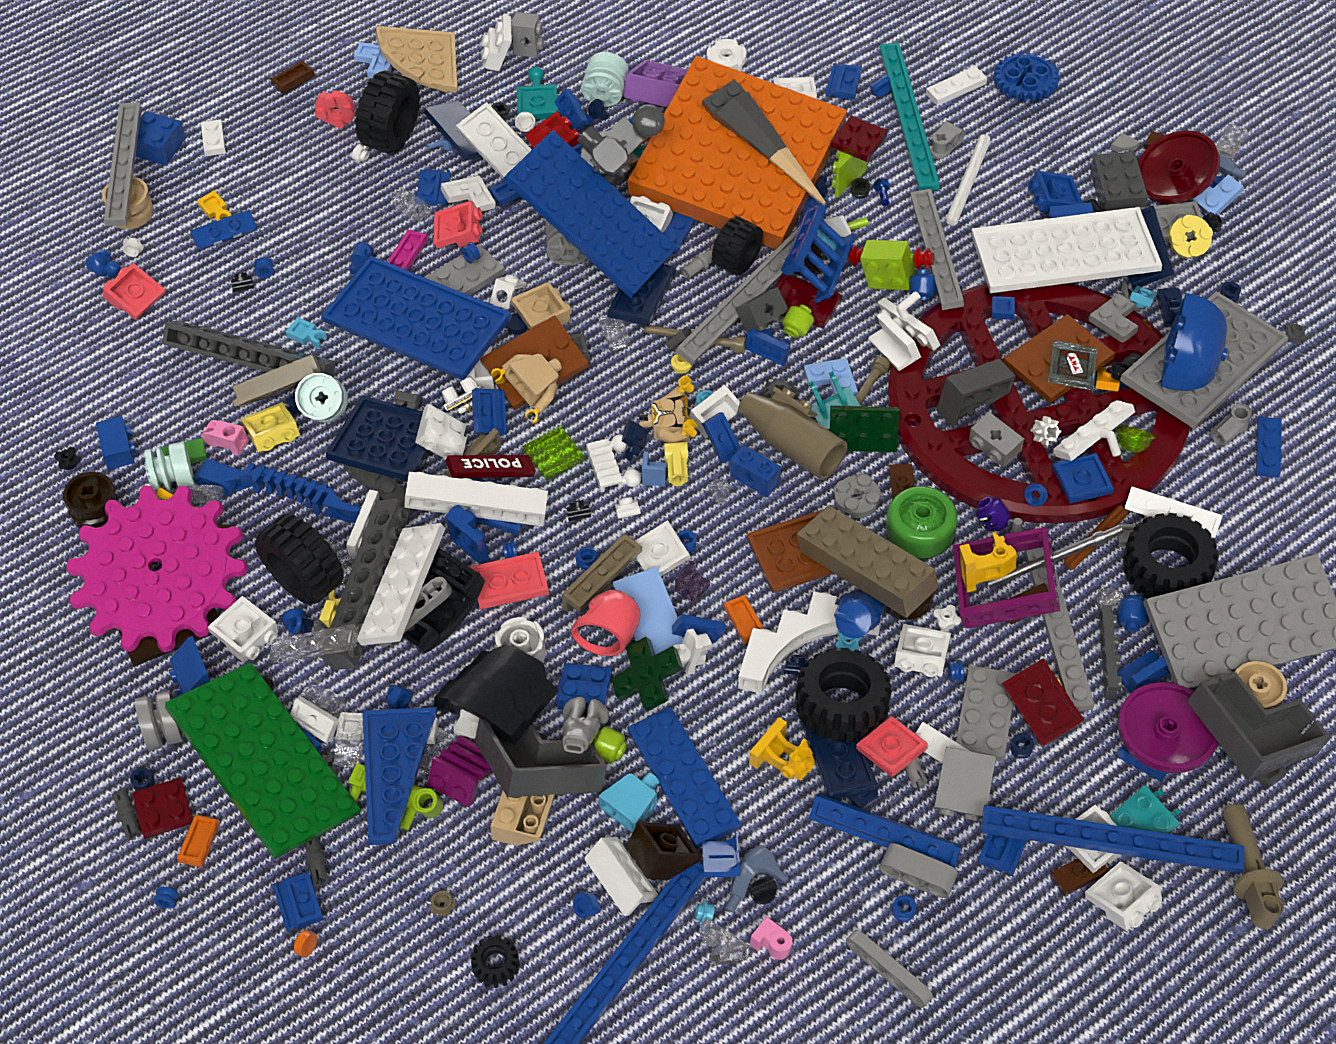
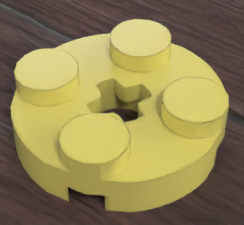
M1186 215L1176 220L1168 231L1171 250L1179 257L1185 259L1195 258L1204 254L1211 245L1212 228L1209 227L1205 220L1198 216ZM1192 232L1195 240L1188 242L1185 233Z

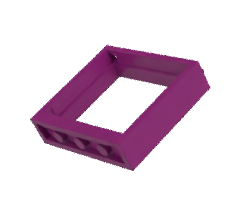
M1047 527L1002 535L1005 538L1004 542L1007 545H1011L1016 552L1043 547L1049 592L970 606L969 592L967 593L961 576L959 546L969 544L972 553L982 556L993 551L994 539L993 537H986L981 540L965 541V543L953 545L960 617L966 629L1060 611L1052 543Z

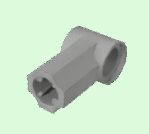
M1241 403L1234 405L1231 412L1211 430L1210 436L1213 438V441L1219 446H1226L1235 436L1246 431L1252 415L1251 408Z

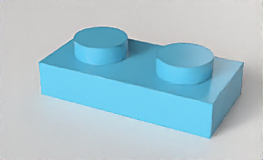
M1137 285L1129 300L1134 301L1135 306L1145 309L1146 306H1152L1158 293Z

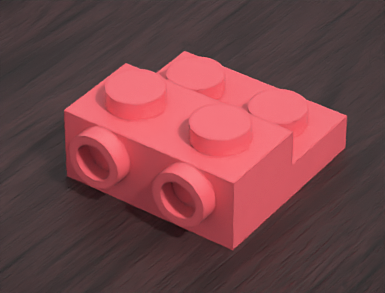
M471 200L435 212L433 244L438 249L453 243H457L461 248L462 246H467L469 242H479V236L483 234L482 227L479 224V220L483 219L481 209L477 208Z
M134 263L128 268L126 266L119 271L118 277L113 281L109 280L103 286V298L117 310L123 309L134 320H137L166 291Z

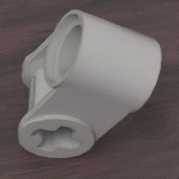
M948 121L944 122L932 135L933 145L930 148L932 157L937 159L947 157L962 142L965 130Z

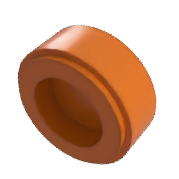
M310 930L302 931L295 940L294 952L303 958L308 957L316 947L317 934Z

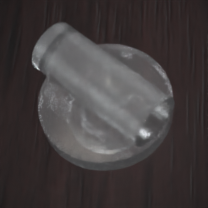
M715 478L708 484V488L717 505L722 504L731 495L730 485L723 479Z
M1104 587L1096 596V604L1099 608L1102 607V604L1112 605L1113 607L1124 599V596L1120 591H1116L1112 587Z

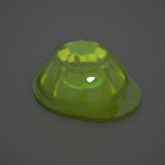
M1117 426L1116 429L1121 446L1131 452L1145 450L1150 445L1152 439L1156 437L1155 434L1136 427Z

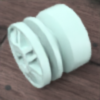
M610 52L594 54L589 59L581 85L584 97L590 102L600 99L604 102V107L616 105L623 95L626 73L629 72L625 60Z
M313 373L304 377L299 382L295 391V402L298 409L306 417L320 423H327L337 420L345 412L348 405V394L345 387L337 379L324 373ZM322 394L328 397L325 400V404L319 401L323 397Z
M184 441L169 444V455L167 456L164 455L161 447H156L157 458H154L151 449L145 450L147 478L149 484L156 492L159 487L162 488V484L165 485L166 490L172 492L171 482L175 481L178 487H195L193 471Z

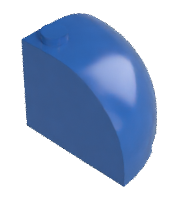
M1185 293L1166 340L1161 387L1185 391L1202 388L1214 379L1220 362L1225 361L1228 348H1224L1227 337V321L1222 311L1211 301L1194 294Z

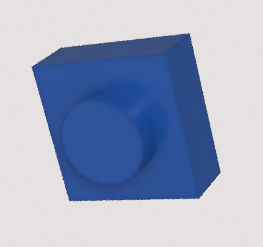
M993 296L992 319L1014 320L1015 297Z

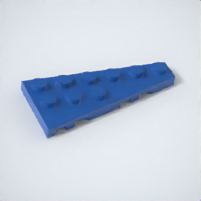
M437 707L362 711L368 845L395 844L434 724Z

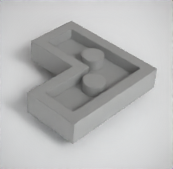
M1119 293L1091 313L1089 317V322L1122 343L1138 331V325L1125 318L1135 310V303Z

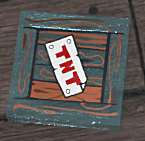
M1054 340L1051 347L1048 382L1092 390L1095 381L1098 349Z

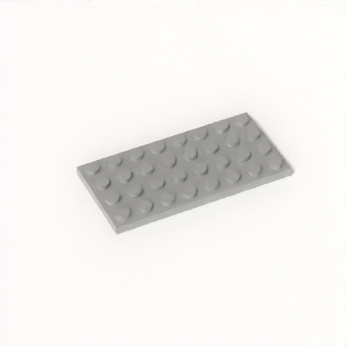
M1217 291L1207 300L1214 303L1226 318L1227 337L1224 348H1228L1225 361L1220 362L1217 373L1209 384L1199 389L1187 391L1161 387L1165 345L1169 333L1128 368L1120 378L1121 382L1193 429H1196L1289 340L1285 333Z
M1318 554L1148 598L1143 602L1174 684L1189 689L1197 688L1200 683L1215 678L1219 679L1221 676L1234 673L1238 667L1247 662L1260 661L1277 666L1336 650V598Z

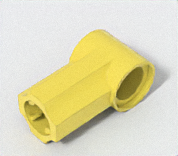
M687 442L664 443L668 481L674 486H682L688 482Z

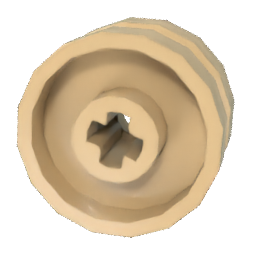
M133 176L127 225L116 226L121 229L138 228L146 224L154 213L147 184ZM109 183L104 187V190L102 192V198L105 208Z
M1251 661L1242 664L1236 669L1235 672L1265 710L1282 705L1287 693V681L1275 666L1266 662Z

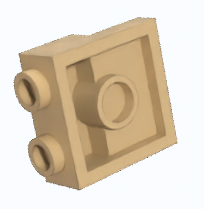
M550 282L511 298V304L529 329L554 315L561 325L570 321L572 311L569 304L563 302L557 288L554 289Z

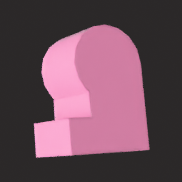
M766 917L751 935L750 946L757 951L763 946L768 949L769 954L773 958L782 960L791 953L792 937L782 927Z

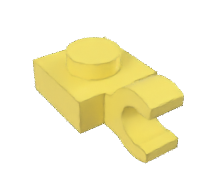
M335 590L329 593V600L326 599L319 618L322 632L325 633L330 631L341 598L335 599Z

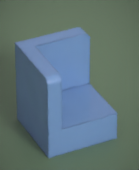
M644 451L642 484L665 486L667 463L649 462V452Z

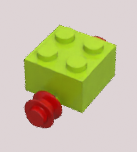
M867 240L861 250H859L857 245H854L849 251L848 256L849 262H852L854 267L861 263L869 289L909 290V279L911 275L916 274V269H920L921 265H924L925 269L928 270L934 264V253L931 252L930 248L922 252L921 248L918 247L914 254H911L908 241Z

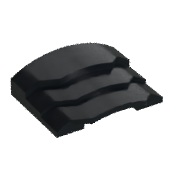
M439 547L423 586L435 577H443L452 588L451 594L445 601L403 633L402 636L410 645L424 654L440 645L457 629L474 606L485 583L480 573ZM420 600L415 608L423 607L426 600Z
M502 645L491 651H481L471 664L465 666L454 680H449L434 698L439 707L455 715L463 709L490 723L496 736L514 745L557 694L558 688L547 680L543 662L517 648Z

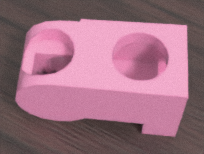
M211 420L201 434V438L208 445L230 449L232 453L239 456L249 441L243 426L224 421Z

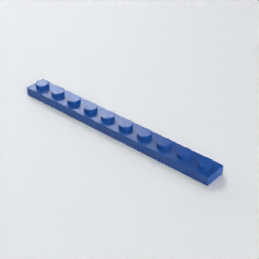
M984 805L981 833L1240 874L1244 870L1243 845Z
M698 862L671 878L544 1044H580L707 879L708 876H704L703 864Z

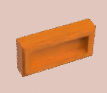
M745 595L723 603V608L743 644L749 642L753 628L764 629Z
M195 814L177 857L179 863L203 868L220 826L219 819Z

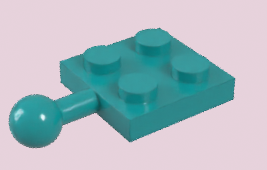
M534 66L528 72V77L532 81L533 86L517 87L518 114L529 112L535 117V120L547 119L556 111L558 112L554 102L557 99V85H541L540 81L544 77V72L540 67Z

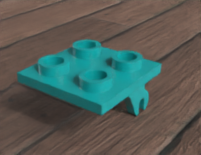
M833 371L829 372L837 394L827 399H821L813 380L808 382L816 399V402L812 403L813 407L811 410L817 413L815 417L817 422L828 430L830 428V406H860L849 386L841 389Z
M1144 785L1113 812L1110 817L1117 826L1170 834L1181 824L1175 817L1180 815L1182 811L1178 808L1170 812L1158 799L1165 792L1162 789L1152 792L1147 785Z

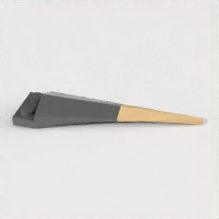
M735 79L702 101L704 108L716 121L754 147L799 184L815 200L825 206V200L750 93L746 92Z

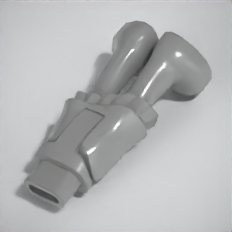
M575 697L565 703L563 716L566 721L562 728V743L565 751L577 754L586 751L593 738L598 734L599 728L606 725L609 719V711L599 700L593 699L589 702L586 718L584 717L586 709L585 698Z

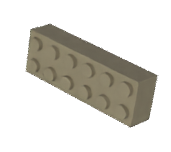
M829 505L797 533L801 553L906 618L938 588L936 571L933 567Z

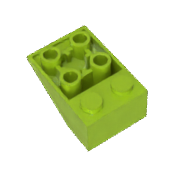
M837 150L836 159L839 160L834 161L833 173L836 176H833L832 188H835V197H839L851 186L853 180L864 174L868 162Z

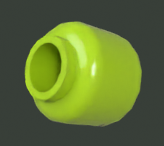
M800 305V307L791 306L782 320L784 332L793 338L806 336L814 323L811 309L805 305Z
M607 726L603 727L600 732L598 731V734L592 741L597 754H600L602 759L608 763H613L615 760L620 761L628 745L622 733Z

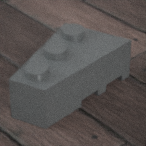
M1000 359L986 362L975 368H969L955 375H950L945 380L937 411L951 427H954L958 424L957 420L966 414L969 417L976 413L974 409L984 403L988 406L1010 393L1016 375Z

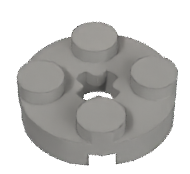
M869 475L850 476L838 481L834 501L838 510L843 514L847 512L852 514L854 518H864L876 511L880 503L881 492L878 485L871 480ZM854 494H860V495H862V496H861V499H858L857 497H852V496H853Z

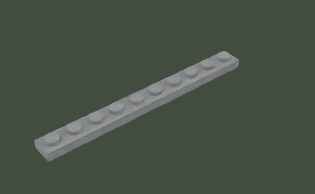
M799 227L677 347L676 353L693 365L739 319L735 308L767 291L784 274L781 269Z

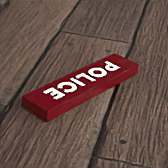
M448 455L445 460L452 478L534 477L536 473L529 455Z

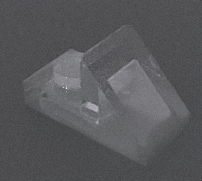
M707 917L700 925V936L710 947L716 946L709 955L710 966L741 962L748 959L749 945Z

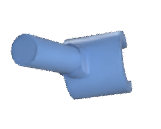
M443 135L441 140L426 145L427 149L442 146L444 150L453 148Z

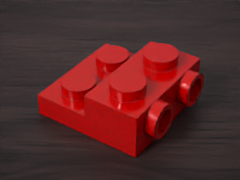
M557 111L524 135L533 148L552 130L571 147L580 144L577 141L580 137L579 133L575 128L571 130L572 124L566 116L561 117Z

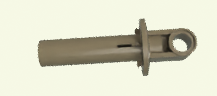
M1240 804L1230 805L1223 810V817L1232 844L1244 846V870L1242 876L1234 883L1233 890L1239 899L1246 900L1252 922L1261 929H1270L1284 911V905L1278 893L1283 886L1284 880L1278 871L1265 869L1245 807Z

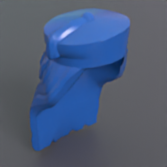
M850 592L841 595L834 613L839 632L849 638L864 636L879 625L883 603L865 592Z

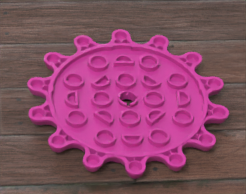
M146 485L139 491L138 502L131 507H124L117 500L107 501L105 512L108 516V521L102 527L83 526L80 528L79 538L88 545L89 550L83 557L70 559L67 562L66 570L70 575L80 576L84 579L83 587L71 595L70 604L75 609H82L84 607L95 609L96 616L89 626V631L92 635L99 637L108 630L116 628L122 632L120 644L126 652L137 649L140 641L148 636L154 637L157 640L161 651L169 652L175 648L176 635L182 629H190L198 637H205L210 633L208 629L210 624L207 621L208 612L213 608L227 610L237 601L236 597L227 591L226 583L229 579L241 577L248 571V565L244 560L233 559L229 554L231 547L243 539V531L239 527L233 526L222 529L217 525V519L224 509L221 502L212 500L202 507H193L191 504L193 493L187 486H179L171 498L160 500L157 497L156 490ZM152 562H161V569L151 571Z

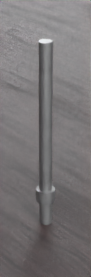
M1117 525L1103 532L1101 530L1094 532L1091 537L1054 551V562L1094 545H1097V547L1106 543V540L1123 534V530L1120 525ZM1045 556L1016 567L1015 570L1003 578L987 581L990 588L1045 566Z

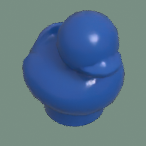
M104 249L95 251L86 260L88 270L101 277L108 275L110 278H113L121 270L120 264L112 261L111 253Z

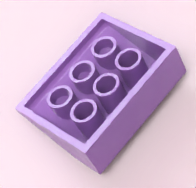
M644 60L626 73L623 97L629 98L632 102L643 101L647 102L648 105L656 107H668L688 69Z

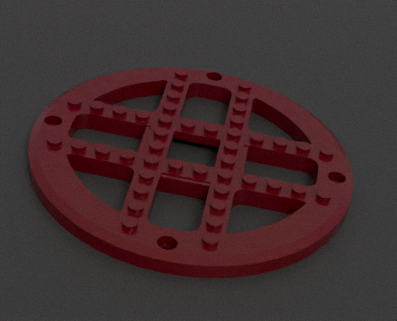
M986 283L961 292L964 307L942 310L941 304L938 303L918 320L933 329L941 346L956 332H959L975 366L978 367L986 362H992L997 359L1003 362L984 322L985 319L992 318L993 296L1015 297V314L1022 319L1031 339L1054 324L1049 313L1062 316L1068 314L1073 319L1100 329L1089 322L1090 314L1112 297L1070 283L990 293ZM1134 310L1125 318L1138 325L1136 334L1124 343L1111 335L1110 337L1099 339L1115 353L1114 359L1103 367L1112 365L1113 362L1122 363L1125 357H1129L1131 353H1137L1142 357L1164 336L1147 319ZM913 337L912 339L915 341L921 358L900 371L891 364L888 381V407H899L898 440L913 464L941 490L977 509V504L986 497L1001 499L1010 511L1011 520L1020 518L1024 522L1070 523L1108 515L1119 505L1125 508L1131 487L1151 492L1171 472L1184 449L1190 429L1189 425L1130 387L1094 396L1086 379L1063 394L1066 403L1027 412L1014 385L1015 382L1023 380L1016 375L1010 393L989 406L995 417L1024 438L1022 451L1017 455L1030 484L990 473L964 458V456L983 452L980 449H976L969 441L971 428L975 424L948 431L939 430L933 424L927 409L938 406L946 378L963 372L960 371L926 380L923 379L932 357L941 346L933 351L927 346L923 347ZM1115 401L1133 404L1135 413L1131 416L1156 411V422L1150 436L1127 462H1123L1120 455L1112 456L1106 438H1101L1086 450L1088 455L1097 453L1114 488L1113 494L1089 499L1092 501L1084 500L1069 504L1052 469L1053 465L1043 444L1033 440L1035 435L1031 429H1033L1035 420L1043 421V416H1047L1051 420L1058 421L1057 426L1061 430L1059 438L1072 435L1079 427L1087 424L1095 415L1104 411ZM1033 483L1043 485L1048 493L1047 501L1038 507L1028 504L1024 497L1025 489ZM1037 491L1033 492L1035 497H1040Z

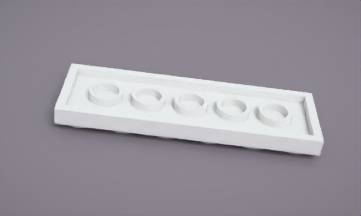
M441 523L402 529L357 637V641L361 645L401 641L444 534L445 528Z

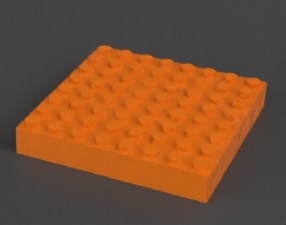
M695 56L664 113L665 123L660 133L650 138L628 179V194L636 197H647L651 202L657 204L659 202L665 203L674 212L722 229L731 218L739 216L761 227L763 230L762 245L776 250L790 236L810 194L754 147L716 121L704 108L702 101L735 79L746 92L750 93L814 186L834 149L830 147L831 140L846 122L847 110Z

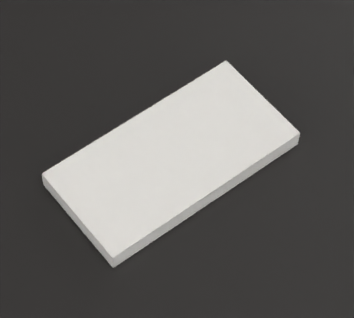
M487 102L456 125L457 131L502 178L532 150Z

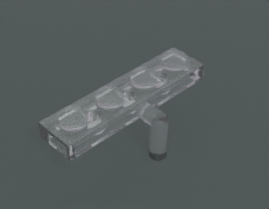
M317 619L313 622L312 631L309 633L273 639L269 661L275 665L353 650L356 647L359 628L355 624L328 628L320 619Z

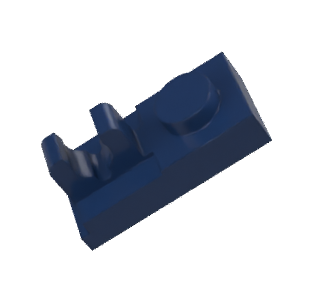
M1157 289V300L1164 327H1172L1182 303L1180 289Z

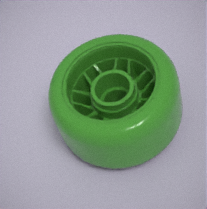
M918 486L903 490L894 497L887 511L886 533L891 543L918 559L936 557L945 552L955 538L958 520L957 510L951 499L937 489Z

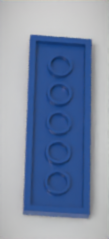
M671 707L627 727L631 739L651 773L658 778L659 787L696 849L702 847V841H715L741 828L739 819Z

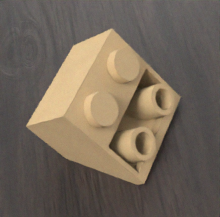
M503 791L490 826L492 840L514 846L540 841L555 794L541 797L522 796L512 798L507 797Z

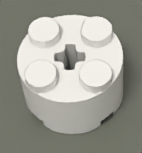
M516 617L507 620L501 625V629L495 637L497 648L502 645H509L544 663L546 655L544 633L538 623L528 621L524 617Z

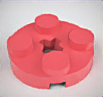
M325 91L317 97L315 116L318 119L332 124L336 128H343L345 124L350 123L354 119L356 106L353 105L352 98L340 91L326 94Z

